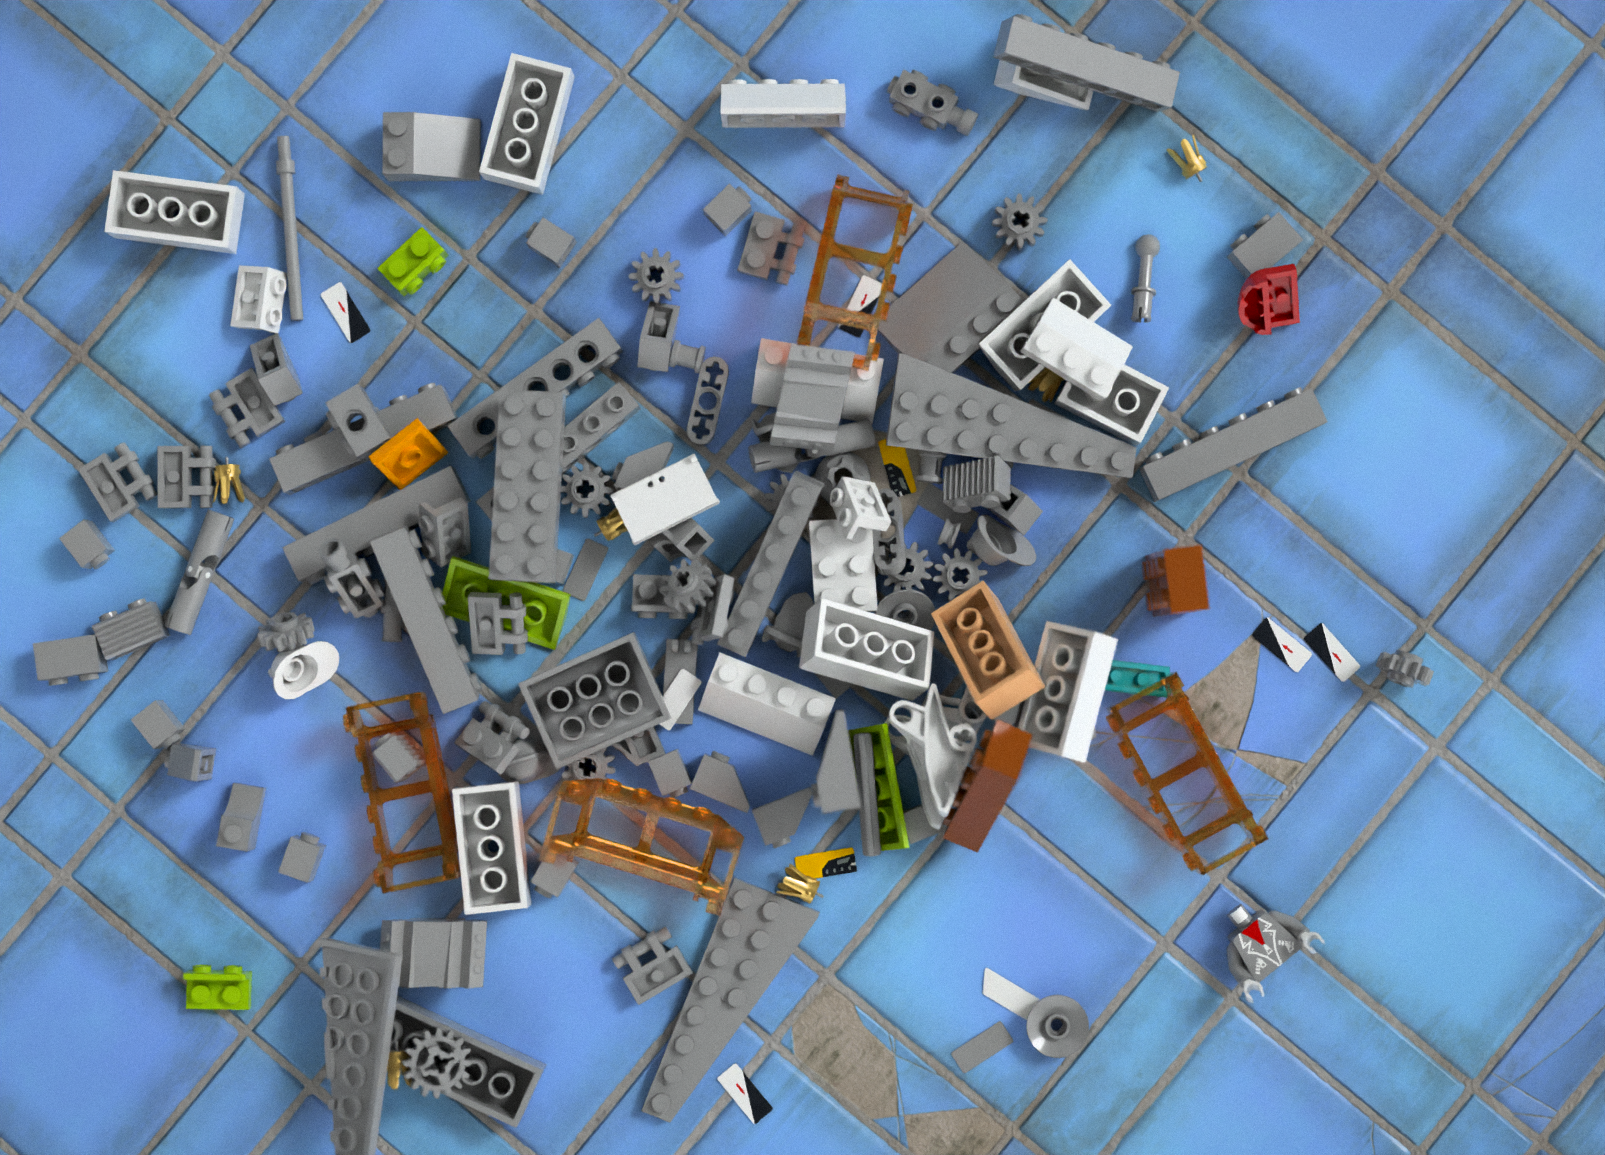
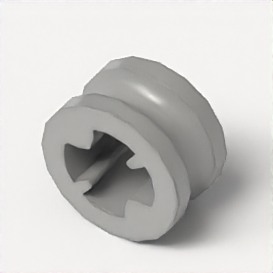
M946 518L937 544L946 543L948 548L952 549L961 523L952 524L950 519Z

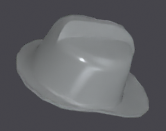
M988 515L978 517V529L967 542L968 550H971L972 553L991 566L999 565L1008 560L1022 566H1031L1035 563V550L1022 534L999 523Z
M533 729L530 730L529 735L525 739L517 736L512 744L519 749V752L504 772L498 775L506 782L519 781V784H525L549 777L561 768L556 770L539 730Z

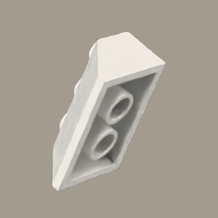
M1052 298L1020 352L1096 399L1101 400L1105 398L1122 370L1133 346L1055 298Z

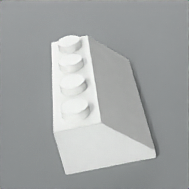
M736 79L729 80L728 84H721V120L723 128L845 127V84H839V81L836 79H824L820 81V84H808V81L804 79L790 80V84H777V81L772 79L760 80L759 84H746L745 80Z
M1070 259L978 344L993 368L1014 391L1021 390L1045 368L1021 353L1020 350L1052 298H1055L1092 322L1112 306Z
M761 338L754 378L752 404L777 408L781 396L787 359L791 344L793 343ZM858 354L854 355L841 419L852 421L869 419L871 424L873 423L884 359Z
M1046 621L1034 665L1045 687L1025 699L1018 725L1019 729L1033 734L1029 748L1085 763L1118 639L1094 631Z
M719 653L698 710L813 756L836 698Z

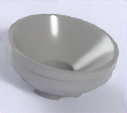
M847 452L826 456L819 463L815 479L825 483L820 496L827 503L830 504L831 492L837 487L834 481V474L839 469L849 470L853 479L871 482L869 468L858 455Z

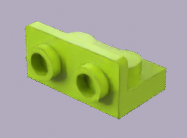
M421 227L377 269L405 297L408 293L410 295L416 293L424 284L422 280L430 272L435 274L442 269L447 262L445 258L449 255Z
M192 965V970L183 973V980H187L186 1009H251L252 971H243V966L226 965L223 967V970H211L212 965Z

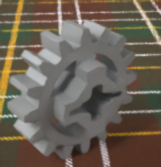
M435 1027L434 1035H431L426 1029L422 1030L423 1039L419 1040L413 1036L411 1039L415 1044L414 1048L405 1047L404 1049L410 1057L401 1061L402 1065L409 1067V1070L403 1075L406 1079L414 1078L410 1084L412 1089H416L420 1085L422 1086L420 1090L422 1096H426L430 1090L435 1099L439 1098L440 1091L442 1090L447 1096H451L450 1087L454 1085L461 1089L463 1086L459 1079L461 1077L469 1078L470 1076L464 1071V1068L472 1065L471 1060L465 1059V1055L470 1053L471 1050L468 1047H460L464 1041L462 1037L459 1036L452 1040L454 1035L452 1030L448 1029L445 1035H442V1030L439 1027ZM436 1042L448 1043L453 1049L443 1051L439 1049ZM424 1048L425 1053L422 1060L416 1063L420 1051ZM436 1055L444 1059L440 1063L441 1068L439 1070L433 1066L430 1067L434 1063L433 1057ZM457 1063V1068L450 1077L449 1072L453 1064ZM432 1075L438 1084L427 1083L421 1077Z

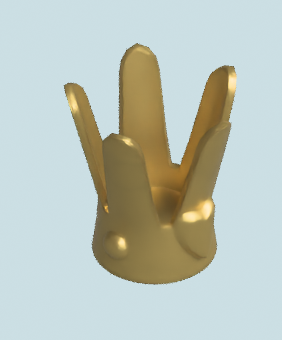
M1193 134L1192 138L1196 154L1188 140L1182 139L1181 141L1188 164L1174 150L1168 148L1166 151L1181 167L1182 175L1185 176L1186 180L1196 175L1198 180L1202 182L1199 172L1206 169L1207 166L1206 161L1199 154Z
M1045 367L1029 382L1031 384L1028 390L1033 391L1039 387L1041 392L1045 391L1042 396L1043 402L1048 401L1049 398L1050 402H1052L1060 383L1065 379Z
M225 457L226 465L215 466L216 487L212 503L216 500L219 481L221 503L226 504L228 502L231 480L238 500L244 502L245 496L239 479L241 474L240 465L229 464L228 457Z
M616 507L607 516L596 520L600 531L595 533L594 536L596 537L603 533L605 538L610 541L620 536L621 533L628 531Z
M789 863V867H786L785 871L792 878L784 877V883L777 885L783 891L779 890L776 893L799 897L802 901L809 904L815 895L823 898L824 895L817 892L820 881L808 875L805 876Z
M395 1041V1049L389 1051L387 1083L393 1090L399 1086L400 1065L403 1074L409 1070V1067L402 1065L401 1061L409 1059L410 1055L404 1049H398V1041ZM404 1077L406 1084L410 1086L412 1078L406 1079Z

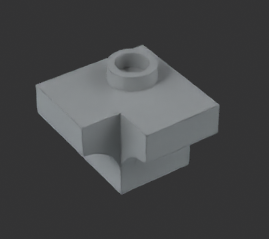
M689 518L651 537L648 541L671 563L678 557H687L691 561L697 559L715 540L695 520Z

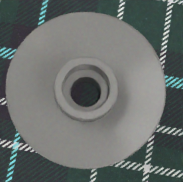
M899 590L887 595L880 601L877 606L878 610L874 613L927 630H931L935 623L931 615L935 611L932 601L925 594L916 590ZM908 610L905 613H899L900 611Z
M1050 995L1039 1000L1031 1008L1027 1017L1026 1030L1030 1042L1040 1053L1053 1058H1063L1074 1054L1083 1046L1089 1032V1021L1085 1010L1077 1001L1064 995ZM1055 1019L1062 1021V1027L1059 1030L1051 1028V1022Z

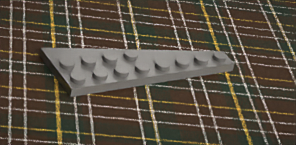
M899 353L897 356L886 439L887 446L986 459L998 456L1007 462L1127 478L1133 477L1137 447L909 355Z
M734 878L641 1110L642 1112L667 1122L673 1120L817 920L820 911Z
M319 938L318 947H322L323 967L320 968V977H324L325 998H322V1009H325L327 1015V1027L324 1033L326 1077L331 1079L332 1099L328 1100V1109L333 1111L334 1130L330 1131V1141L334 1144L335 1155H375L403 954L330 938Z

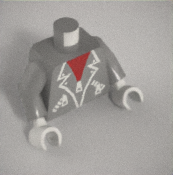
M1239 904L1227 914L1228 918L1237 927L1227 936L1230 942L1226 949L1228 966L1240 987L1244 988V994L1249 1003H1253V999L1249 995L1251 990H1258L1261 996L1264 997V991L1260 982L1303 947L1301 942L1312 954L1317 953L1310 947L1312 940L1318 939L1325 944L1323 938L1318 933L1310 932L1295 917L1275 910L1267 913L1259 910L1251 916L1243 905Z

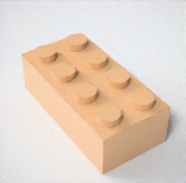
M984 580L931 613L976 704L990 720L995 719L1045 687L1003 606Z

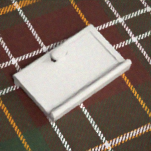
M695 454L611 494V498L634 545L720 503Z

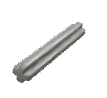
M858 733L854 735L853 739L857 788L861 805L859 807L862 851L864 856H877L881 854L872 735L870 733Z

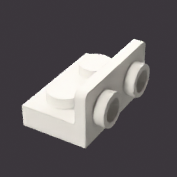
M239 265L230 326L239 329L279 333L284 294L287 286V273L270 267Z
M841 477L837 487L831 492L830 504L833 507L844 537L852 539L858 527H863L867 530L887 531L891 520L874 482Z

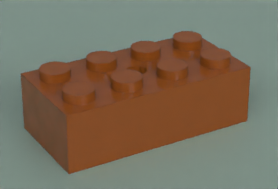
M1202 545L1163 549L1146 555V562H1142V574L1144 580H1149L1150 592L1145 594L1147 610L1152 611L1153 617L1210 609Z
M998 719L992 730L986 729L979 743V747L982 749L975 748L969 762L971 767H966L960 782L962 785H959L951 805L952 807L947 817L943 820L942 824L947 826L943 836L944 839L978 853L1018 781L1033 734Z

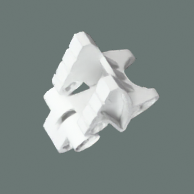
M931 684L922 706L909 701H898L890 708L888 718L885 721L888 727L891 724L902 734V736L896 737L889 732L890 742L909 755L917 774L921 801L931 827L938 830L949 813L975 747L976 734L987 716L976 704L968 686L964 691L962 699L939 695L936 684ZM942 705L958 706V709L942 707ZM898 708H905L909 710L912 717L894 715V712Z

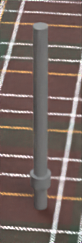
M278 136L279 160L276 161L277 175H280L290 316L291 321L303 320L292 176L295 174V161L291 160L290 137Z

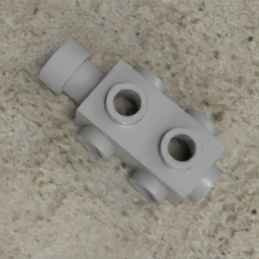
M903 69L900 77H893L887 93L890 94L889 101L894 104L892 109L905 117H909L910 113L921 118V125L933 131H936L937 127L944 130L947 123L957 127L956 131L966 136L970 134L979 114L968 108L965 111L957 107L958 96L954 95L955 91L944 84L936 86L927 81V76L916 70H912L910 73ZM910 85L916 88L914 94H907L904 91L905 87ZM938 99L944 104L941 108H935L932 106V102Z
M331 539L323 543L318 553L325 563L328 574L324 576V580L331 593L338 591L340 594L337 599L345 614L352 612L355 618L374 616L378 612L379 607L384 605L381 597L385 595V591L377 578L372 580L370 577L372 571L364 557L359 559L353 549L347 551L339 539Z

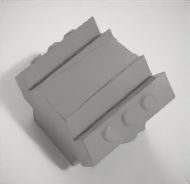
M791 344L770 445L833 452L855 352Z
M465 918L382 920L380 949L403 954L398 987H483L487 921L465 920Z

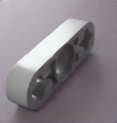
M720 357L707 358L700 369L687 425V435L690 441L699 446L709 444L716 432L729 375L728 365ZM714 363H718L719 369L724 371L723 375H717L715 380V386L721 385L720 391L713 387H702L703 382L710 383L711 375L709 372H706L707 367L712 368ZM712 393L716 396L717 403L713 409L705 410L701 408L699 398L702 394ZM696 412L705 416L714 415L713 421L706 419L705 428L710 433L709 435H703L702 439H697V434L692 432L693 427H699L701 417H695Z
M881 489L878 491L884 505L885 500H890V503L887 505V511L890 515V525L895 526L896 530L890 538H882L881 530H872L874 560L882 573L893 576L900 573L906 564L902 504L893 490ZM887 548H890L891 553L895 557L891 560V564L887 565L885 562L889 560V551L887 550Z

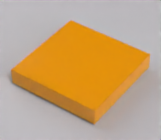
M416 418L368 457L399 490H402L449 452L428 428Z

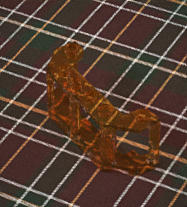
M837 174L805 302L797 345H811L812 334L817 320L865 329L870 334L866 357L863 360L854 358L852 367L869 371L870 362H877L881 343H877L875 340L880 320H887L890 303L884 302L886 292L893 293L897 274L891 273L893 263L898 265L900 263L903 246L897 244L899 235L906 237L913 203L907 202L910 192L908 190H904L901 197L850 186L848 183L849 177ZM846 197L891 206L898 210L891 248L888 253L883 254L839 244L835 241L840 214ZM837 257L883 268L885 274L877 309L874 314H865L821 303L820 299L830 258Z
M1171 672L1136 694L1107 707L1109 715L1106 716V720L1113 732L1117 733L1121 742L1117 743L1121 754L1125 760L1131 758L1136 768L1132 773L1140 787L1145 785L1151 796L1147 800L1156 815L1161 813L1166 824L1162 825V828L1171 842L1176 840L1184 853L1182 858L1191 872L1195 870L1198 874L1204 875L1269 838L1262 826H1257L1252 817L1251 810L1247 809L1191 708L1187 694L1181 688L1184 685L1177 672ZM1164 685L1167 692L1165 701L1124 722L1118 710ZM1171 709L1177 714L1196 749V755L1152 779L1131 742L1128 733ZM1204 767L1208 770L1224 799L1228 812L1191 834L1183 836L1159 791L1193 771ZM1232 824H1238L1250 841L1203 866L1193 846Z
M425 692L346 707L347 714H343L346 732H351L354 738H358L359 744H355V754L358 763L362 762L364 774L361 775V785L363 792L369 794L371 805H367V815L370 824H375L376 835L373 836L374 850L376 854L381 855V861L378 862V868L373 870L376 887H381L382 894L457 879L461 876L457 856L458 844L455 817L436 722L433 714L429 715L428 699ZM409 700L410 709L413 711L415 718L368 727L364 724L359 710ZM419 728L429 780L387 789L380 788L377 781L370 740L375 736ZM432 792L442 844L402 853L392 852L383 804L390 800ZM442 855L443 875L393 885V868L395 865Z
M614 779L563 781L556 795L539 860L554 865L557 854L567 856L566 861L571 863L574 857L577 856L693 892L692 900L698 902L699 897L708 900L705 912L720 916L744 836L721 816L712 813L705 807H691L682 804L676 798H662L653 795L650 791L643 788L633 789L623 786ZM596 797L647 812L638 846L630 847L588 832V825ZM561 802L582 805L576 830L570 834L553 835ZM659 817L711 832L700 866L695 867L652 853L651 845ZM717 848L733 854L723 887L710 874Z

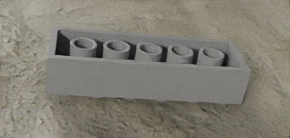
M500 389L489 566L490 580L556 584L566 395L563 392Z
M397 995L390 1050L395 1049V1041H398V1049H405V1047L413 1049L415 1044L411 1038L414 1036L419 1040L423 1039L422 1030L425 1029L431 1035H434L435 1027L441 1028L442 1035H445L448 1029L454 1032L452 1040L460 1036L464 1039L460 1047L470 1048L471 1052L465 1055V1059L471 1060L472 1065L464 1068V1071L470 1075L469 1078L461 1077L459 1079L463 1087L459 1089L453 1085L450 1087L452 1095L448 1097L517 1128L547 1064ZM436 1042L439 1049L443 1051L453 1049L448 1043ZM424 1048L420 1051L416 1063L422 1060L425 1053ZM436 1055L433 1057L434 1063L430 1067L433 1066L439 1070L441 1068L440 1063L444 1059ZM457 1063L453 1064L449 1072L450 1077L454 1074ZM400 1065V1074L403 1075V1071ZM432 1075L421 1077L427 1083L438 1084Z

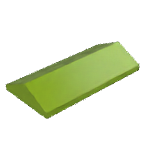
M455 556L451 557L442 592L446 604L442 607L446 615L470 622L468 596L471 592L501 593L502 605H509L510 594L518 592L522 594V603L526 605L524 629L528 631V642L553 650L556 649L567 616L571 594L535 582L490 580L489 567ZM503 618L504 630H512L511 619Z
M887 723L847 730L855 776L856 764L853 737L858 733H870L872 735L881 851L910 848Z

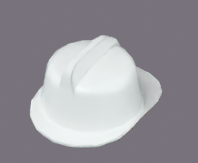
M323 641L310 643L300 649L280 652L268 670L269 676L273 679V686L277 695L284 699H295L328 681L337 670L339 653L335 646Z

